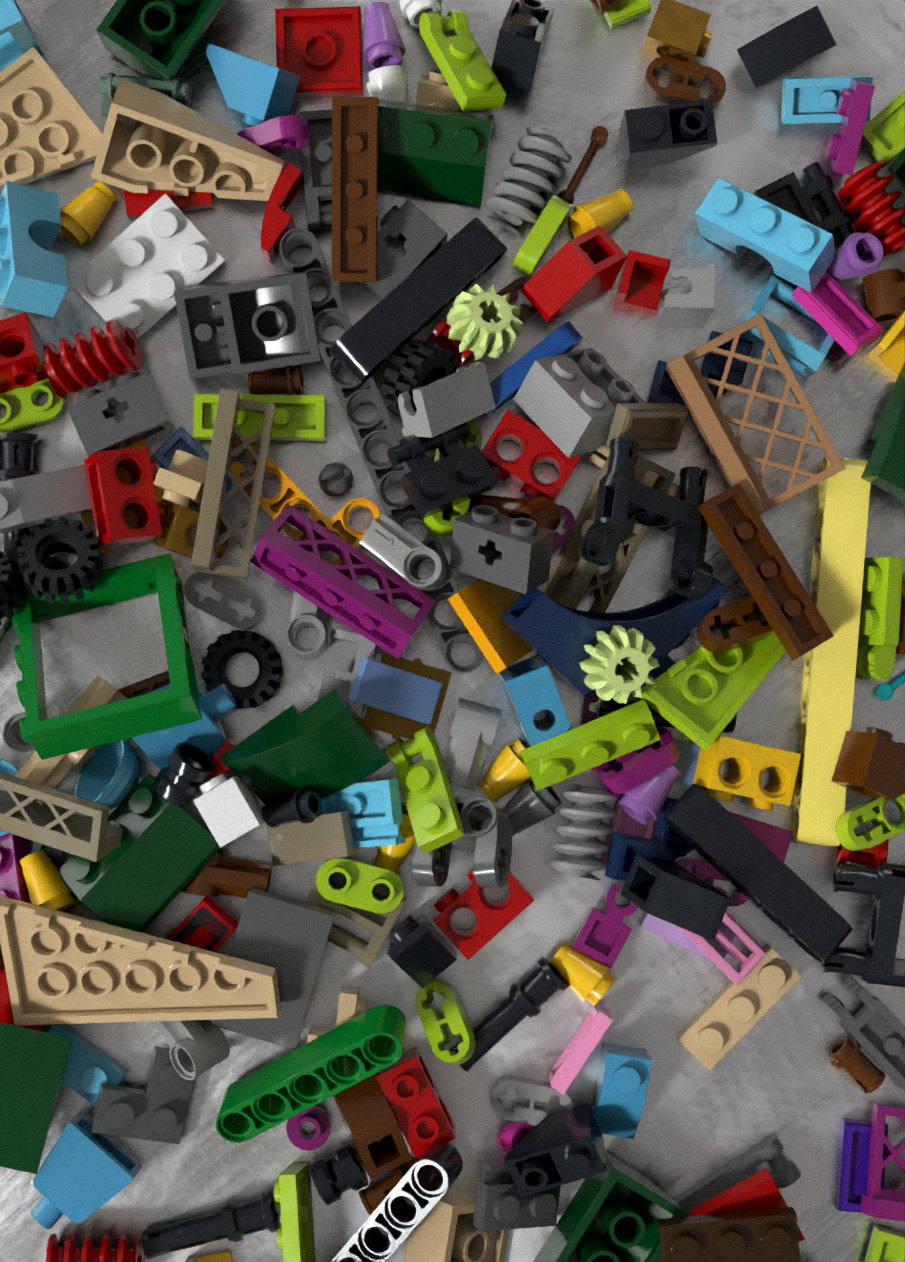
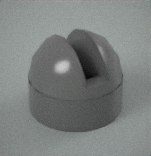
M337 462L330 463L321 470L319 485L327 496L336 499L343 498L351 492L354 486V477L346 465ZM344 471L347 477L327 487L326 480Z

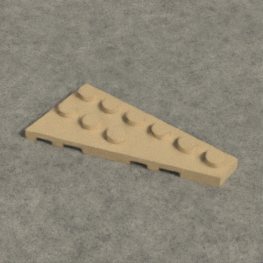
M34 46L0 71V193L6 181L24 185L96 159L103 134Z
M0 896V944L15 1026L278 1018L281 1004L277 973L274 967Z

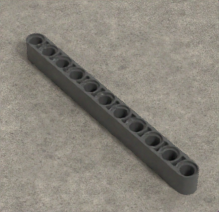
M291 229L280 240V255L288 274L306 272L309 288L317 284L328 288V294L324 299L316 302L311 301L318 348L384 512L403 528L411 522H419L425 526L423 519L420 518L409 497L402 503H393L386 497L388 487L395 482H400L404 474L411 472L406 462L394 466L389 460L379 463L370 457V450L375 444L384 442L395 447L400 442L373 376L361 385L356 380L346 382L338 378V371L342 365L329 353V350L336 341L331 342L323 339L321 336L322 331L329 324H339L345 329V333L352 327V324L336 285L332 281V275L317 239L307 229ZM305 245L311 248L312 252L306 260L295 261L290 258V252L293 248ZM361 403H371L378 409L375 418L369 422H360L353 416L354 410ZM427 529V535L422 543L434 550L443 559L447 568L446 578L440 587L432 591H422L436 601L427 617L449 668L456 673H471L479 667L484 654L460 618L453 625L446 626L439 623L434 615L437 606L442 602H449L448 598L460 591L450 569L438 535L433 534ZM424 558L416 563L414 576L417 580H420L418 576L420 567L426 562H434L433 559ZM459 642H468L476 649V659L469 666H459L452 660L451 650Z

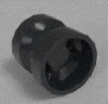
M178 743L169 756V766L163 767L154 779V787L169 802L180 806H188L192 804L200 792L199 783L207 781L215 769V764L212 758L199 747L190 743Z
M349 1143L337 1149L335 1156L329 1159L319 1158L309 1164V1171L314 1185L326 1205L340 1200L343 1192L349 1189L357 1191L369 1183L363 1164L355 1149Z

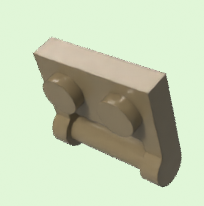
M335 872L330 876V882L335 888H342L346 885L347 880L343 873ZM315 883L305 903L317 907L321 903L374 932L369 942L333 924L328 939L329 942L359 957L358 962L370 968L400 914L407 897L403 896L401 903L393 911L379 914L331 902L320 894ZM378 883L373 887V893L378 899H385L390 895V889Z

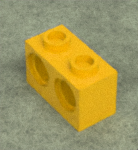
M719 735L706 751L700 747L692 784L708 788L707 792L714 799L732 802L734 794L748 797L747 806L772 811L774 803L786 806L791 805L801 754ZM728 759L731 770L729 775L723 779L720 769L722 763ZM768 768L770 780L763 788L761 785V775Z

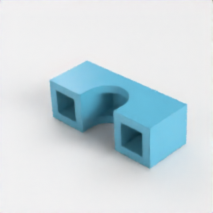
M719 177L695 212L700 235L703 238L735 254H738L743 246L756 251L770 262L774 274L811 293L835 258L833 234Z
M6 181L0 195V300L3 307L53 318L68 288L65 255L49 251L61 225L57 193Z

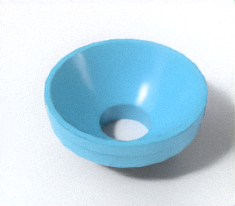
M125 740L101 745L91 756L82 774H80L74 796L108 806L109 810L117 808L139 784L141 771L138 770V759L134 747Z

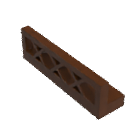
M332 96V281L377 282L378 97Z
M739 483L708 499L698 507L792 661L834 637Z

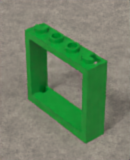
M170 553L101 570V580H94L96 588L91 593L83 588L84 598L78 601L75 595L72 594L68 596L70 603L62 604L60 596L55 597L54 604L48 603L45 600L44 594L38 599L33 595L32 589H27V597L21 598L24 604L20 609L17 608V610L13 611L15 615L12 617L13 626L20 641L19 645L14 646V655L17 666L22 671V680L17 681L16 687L20 703L25 709V717L19 719V727L24 743L31 742L41 760L202 720L182 579ZM158 592L171 688L47 719L39 622Z

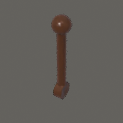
M597 126L592 130L590 136L592 142L567 188L558 194L559 198L571 205L575 199L573 193L597 148L607 141L608 131L605 127Z

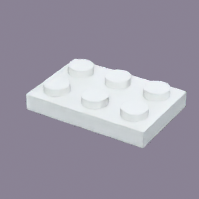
M165 193L74 275L69 282L105 322L113 319L121 329L129 327L139 340L176 306L174 289L200 285L225 262V259Z

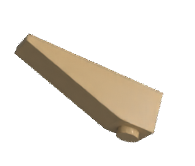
M120 78L111 102L91 178L132 193L148 194L149 189L174 191V195L189 196V192H211L218 198L268 201L280 175L284 160L169 96Z

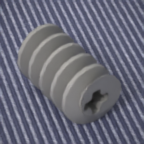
M528 126L526 128L528 136L520 139L518 143L520 151L513 152L509 160L512 166L505 167L501 173L503 181L497 182L494 186L493 192L496 197H488L485 202L486 207L493 214L516 226H521L523 221L536 223L538 217L530 208L532 206L545 208L547 202L539 195V192L553 193L555 190L554 185L547 179L548 176L561 178L564 174L555 164L556 161L570 163L572 159L571 155L564 150L561 142L546 131L533 126Z
M575 784L577 789L563 792V797L574 803L573 807L561 808L559 814L570 820V824L556 826L555 830L565 836L566 841L552 844V848L561 853L563 857L562 859L550 860L548 865L557 871L569 875L601 880L591 874V871L605 869V862L594 855L608 852L609 846L598 839V836L612 834L613 829L603 823L602 819L616 816V811L607 806L605 802L618 800L620 794H613L607 790Z

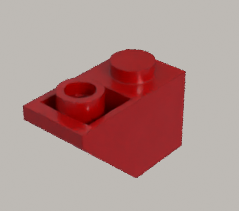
M599 225L568 241L522 287L521 292L543 318L550 322L610 290L628 256Z

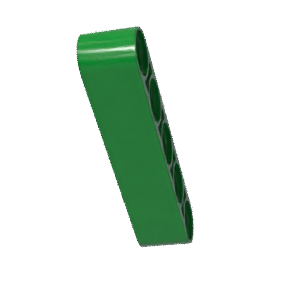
M392 1005L376 1006L232 1083L226 1088L216 1120L218 1134L223 1139L232 1143L248 1141L395 1064L403 1053L406 1031V1017L404 1013Z

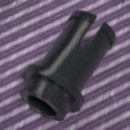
M301 788L296 790L293 795L266 800L264 802L266 805L262 807V815L266 824L272 828L297 821L308 824L320 815L322 808L321 800L316 792Z

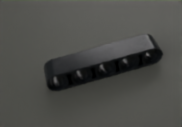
M478 217L474 218L347 330L331 347L329 353L360 385L363 384L383 367L393 354L396 355L399 352V347L403 344L407 345L408 341L414 339L446 310L462 291L466 292L502 258L508 248Z
M692 784L663 817L665 822L799 947L818 962L825 964L853 930L850 924L716 799L698 785Z
M444 1142L434 1143L428 1147L331 1262H355L353 1258L359 1262H386L443 1197L461 1173L463 1161L457 1149ZM430 1165L437 1167L442 1176L435 1174L431 1170ZM404 1196L411 1199L412 1202L415 1204V1207L409 1205L404 1199ZM378 1227L383 1229L387 1233L388 1237L383 1235L378 1229Z

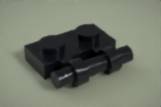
M814 162L803 169V173L809 182L807 185L801 187L795 173L792 172L754 192L753 195L829 233H835L841 245L848 236L855 233L850 224L853 222L852 216L847 213L846 209H842L833 192L836 186L831 176L824 174L818 162ZM817 199L827 218L819 221L809 201Z
M466 422L433 438L410 435L401 439L399 445L387 451L388 459L392 465L396 466L406 462L411 472L404 474L400 484L421 519L492 490L499 482L477 444L464 450L460 447L458 440L469 436V427ZM438 449L443 458L430 463L426 453Z

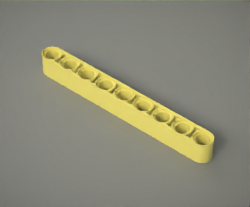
M826 456L822 460L820 472L831 467ZM842 457L839 458L845 469L823 480L818 486L810 598L834 637L805 653L797 753L801 754L794 786L791 817L793 843L833 847L840 845L836 836L835 826L839 816L845 812L846 788L831 780L846 731H851L871 488V483L861 478L868 460Z

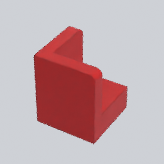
M628 250V257L623 264L614 305L656 314L671 260Z

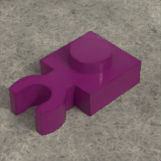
M612 883L606 890L605 903L607 906L602 912L592 906L571 944L573 948L612 968L632 931V928L622 923L624 916L633 914L638 908L630 901L624 906H619L615 903V895L620 888L615 883Z

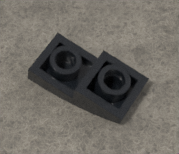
M815 6L737 49V52L755 88L759 89L790 70L816 58L837 44L818 6Z

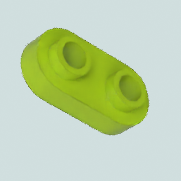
M48 379L35 382L29 387L17 388L0 394V406L5 405L7 408L5 417L0 419V433H21L57 421L66 411L67 396L61 398L57 395ZM46 392L49 397L48 402L43 406H37L35 403L37 395Z
M347 857L326 860L316 875L318 891L325 899L374 913L383 914L393 911L399 906L404 895L403 881L394 870ZM335 872L343 873L347 880L346 885L342 888L332 886L330 882L331 874ZM378 883H384L389 887L390 895L385 899H378L373 893V887Z

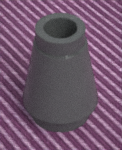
M530 779L527 780L502 809L513 823L512 837L556 814L555 808L561 804V800L551 786L537 791L534 782Z

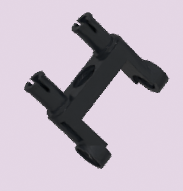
M624 437L610 440L607 475L603 476L599 481L595 520L587 529L582 539V558L599 566H606L611 563L619 550L620 543L624 544L626 523L629 520L675 538L670 577L671 580H674V589L677 594L691 600L703 598L709 591L713 580V569L709 563L705 562L708 523L698 508L704 503L706 480L708 478L707 470L701 471L700 467L694 466L680 469L678 498L641 484L634 478L636 454L639 447L637 441L631 442L630 438ZM695 571L694 579L692 583L689 585L690 578L693 572Z
M881 862L876 864L875 868L835 863L834 872L836 874H833V892L842 891L873 895L874 904L868 945H865L863 949L838 947L826 963L822 964V973L832 972L861 976L862 981H866L868 984L905 987V959L895 958L905 897V865Z

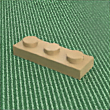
M769 944L763 947L767 954L739 985L730 981L676 1036L677 1040L708 1071L802 978Z

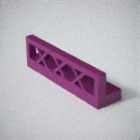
M289 504L286 505L262 534L251 559L252 564L397 659L405 651L415 632L436 603L434 599ZM288 522L304 533L306 541H292L281 534L280 530ZM319 551H333L340 556L343 565H328L321 560ZM356 575H369L376 579L380 590L365 589L359 585ZM406 599L420 609L414 618L411 619L396 609L394 600Z

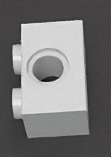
M229 772L222 773L201 785L200 789L203 795L193 800L220 848L265 822L262 815V806L256 795L238 776L232 777Z

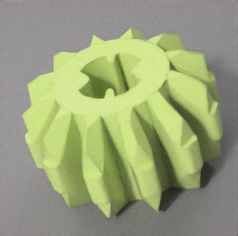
M475 284L469 289L468 293L462 291L456 297L453 307H451L447 315L446 323L451 326L449 339L461 341L459 353L469 349L473 351L475 361L482 358L485 354L493 362L496 358L500 357L501 353L507 354L508 351L513 349L517 342L516 338H518L522 331L523 322L518 319L521 307L509 305L508 303L510 301V293L500 296L496 294L494 284L488 287L486 291L478 284Z
M613 625L609 635L604 631H596L598 640L596 646L592 644L584 645L585 651L591 655L589 659L579 663L581 669L588 673L584 678V682L590 689H596V695L604 701H609L613 698L618 703L626 704L629 694L636 698H643L641 686L644 682L646 684H655L654 678L649 675V671L660 666L658 660L651 656L656 648L652 642L644 639L640 631L634 628H629L626 631L620 625Z

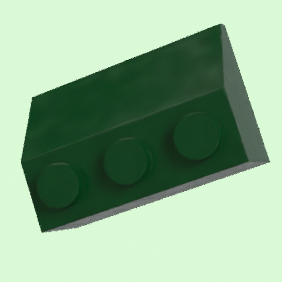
M117 0L96 31L107 51L142 74L170 82L227 0Z
M379 99L378 190L481 204L494 115Z
M149 773L108 816L107 825L122 829L120 847L98 862L72 855L58 870L61 877L78 899L107 924L141 933L221 849L206 822L191 805H176L163 798L154 787V779L156 777Z
M605 1152L606 1172L584 1179L533 1262H659L661 1256L658 1219L687 1217L689 1213L640 1172Z

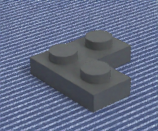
M154 1046L144 1090L100 1083L90 1125L92 1133L180 1144L195 1079L191 1081L186 1080L177 1073L170 1059L169 1048Z

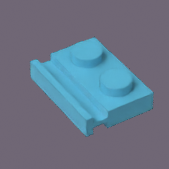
M398 778L357 782L337 793L320 799L322 806L320 814L349 811L355 848L406 843L405 836H401L400 830L403 816Z

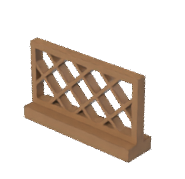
M761 313L666 364V370L730 488L739 483L759 515L845 469ZM755 327L765 343L760 360L735 353L739 337ZM733 340L730 351L719 348ZM768 350L776 364L765 361ZM708 353L728 357L721 381L704 377L695 360ZM733 359L758 366L751 390L726 383ZM763 368L781 372L786 381L781 398L756 391ZM707 384L719 387L716 399ZM724 389L749 396L742 420L723 414L719 403ZM789 389L797 403L786 400ZM754 398L779 404L772 429L747 422ZM784 406L800 410L804 414L807 422L802 437L777 430ZM729 423L740 426L737 433V437L732 431ZM745 427L770 434L763 459L744 453L740 442ZM810 429H812L818 442L807 439ZM775 436L800 443L793 467L768 460ZM805 445L822 449L831 467L818 474L798 469ZM749 461L761 464L758 475H756ZM766 466L791 473L786 490L769 499L761 484ZM796 475L808 478L793 487Z

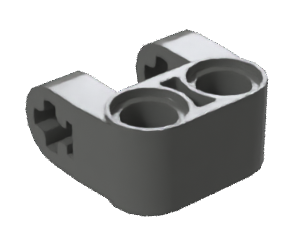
M454 798L465 835L427 854L418 848L415 839L412 857L414 882L420 887H442L448 876L451 850H475L473 871L478 886L504 887L509 878L512 856L513 823L510 817L486 798ZM492 817L489 826L484 830H481L482 824L485 822V820Z

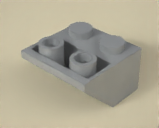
M592 348L536 359L513 399L568 458L596 451L607 442L617 403H646L636 393L633 385L622 379L607 364L606 358Z

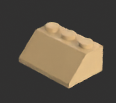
M450 1186L443 1197L408 1236L404 1262H504L510 1229L481 1231L474 1227L477 1191Z

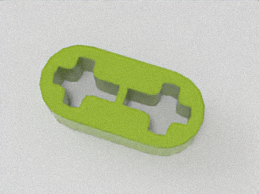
M553 195L523 242L512 265L532 276L564 226L573 205Z
M431 981L424 988L421 987L419 989L415 1003L432 1051L443 1062L455 1065L463 1064L472 1057L475 1051L476 1042L473 1031L455 989L443 982ZM434 992L447 998V1000L441 1003V1008L445 1015L443 1019L437 1010L429 1009L428 1004L434 1001ZM448 1026L453 1035L463 1038V1042L457 1045L459 1051L457 1054L444 1048V1045L450 1042L446 1030Z

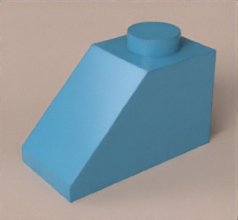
M211 43L207 44L205 52L228 108L244 113L242 122L255 126L276 117L289 115L300 75Z
M602 1043L592 1108L602 1134L634 1139L646 1102L652 1061L646 1049Z

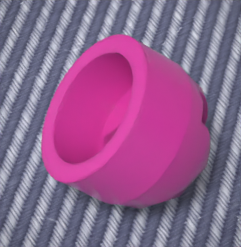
M505 1122L499 1128L497 1134L498 1146L504 1153L508 1154L534 1129L533 1126L523 1122Z

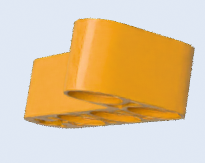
M236 435L233 450L242 444ZM243 435L246 440L250 439L248 436ZM255 443L251 447L258 455L259 446ZM246 451V456L251 461V463L256 467L257 463L254 461L249 452ZM268 457L264 479L269 477L278 478L281 481V489L273 498L261 496L260 506L273 520L276 519L287 504L295 509L305 508L311 512V519L357 550L361 551L365 548L360 544V541L366 530L357 531L350 526V518L355 511L365 509L374 515V520L377 519L381 514L372 501L364 498L353 499L329 520ZM239 461L230 465V471L239 483L253 475L256 471L255 469L250 474ZM253 483L245 488L250 496L252 495ZM288 522L282 528L294 541H306L304 533L301 530L291 528ZM340 556L334 561H324L330 566L343 565Z

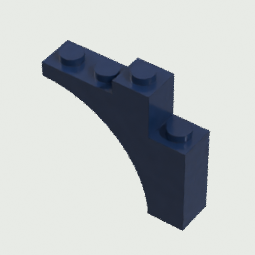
M694 575L690 578L689 585L692 583ZM713 577L709 591L699 600H691L673 591L665 597L639 608L612 613H598L564 606L551 600L544 592L535 588L528 594L522 593L500 618L570 687L585 697L593 690L586 686L584 678L588 673L581 669L579 663L589 659L591 656L585 651L584 645L592 644L596 646L598 643L596 631H604L609 635L613 625H620L626 631L629 628L640 631L644 639L652 642L656 648L651 656L658 660L660 666L649 671V675L656 679L675 664L668 654L687 641L690 631L708 612L719 606L720 599L728 590L717 578Z

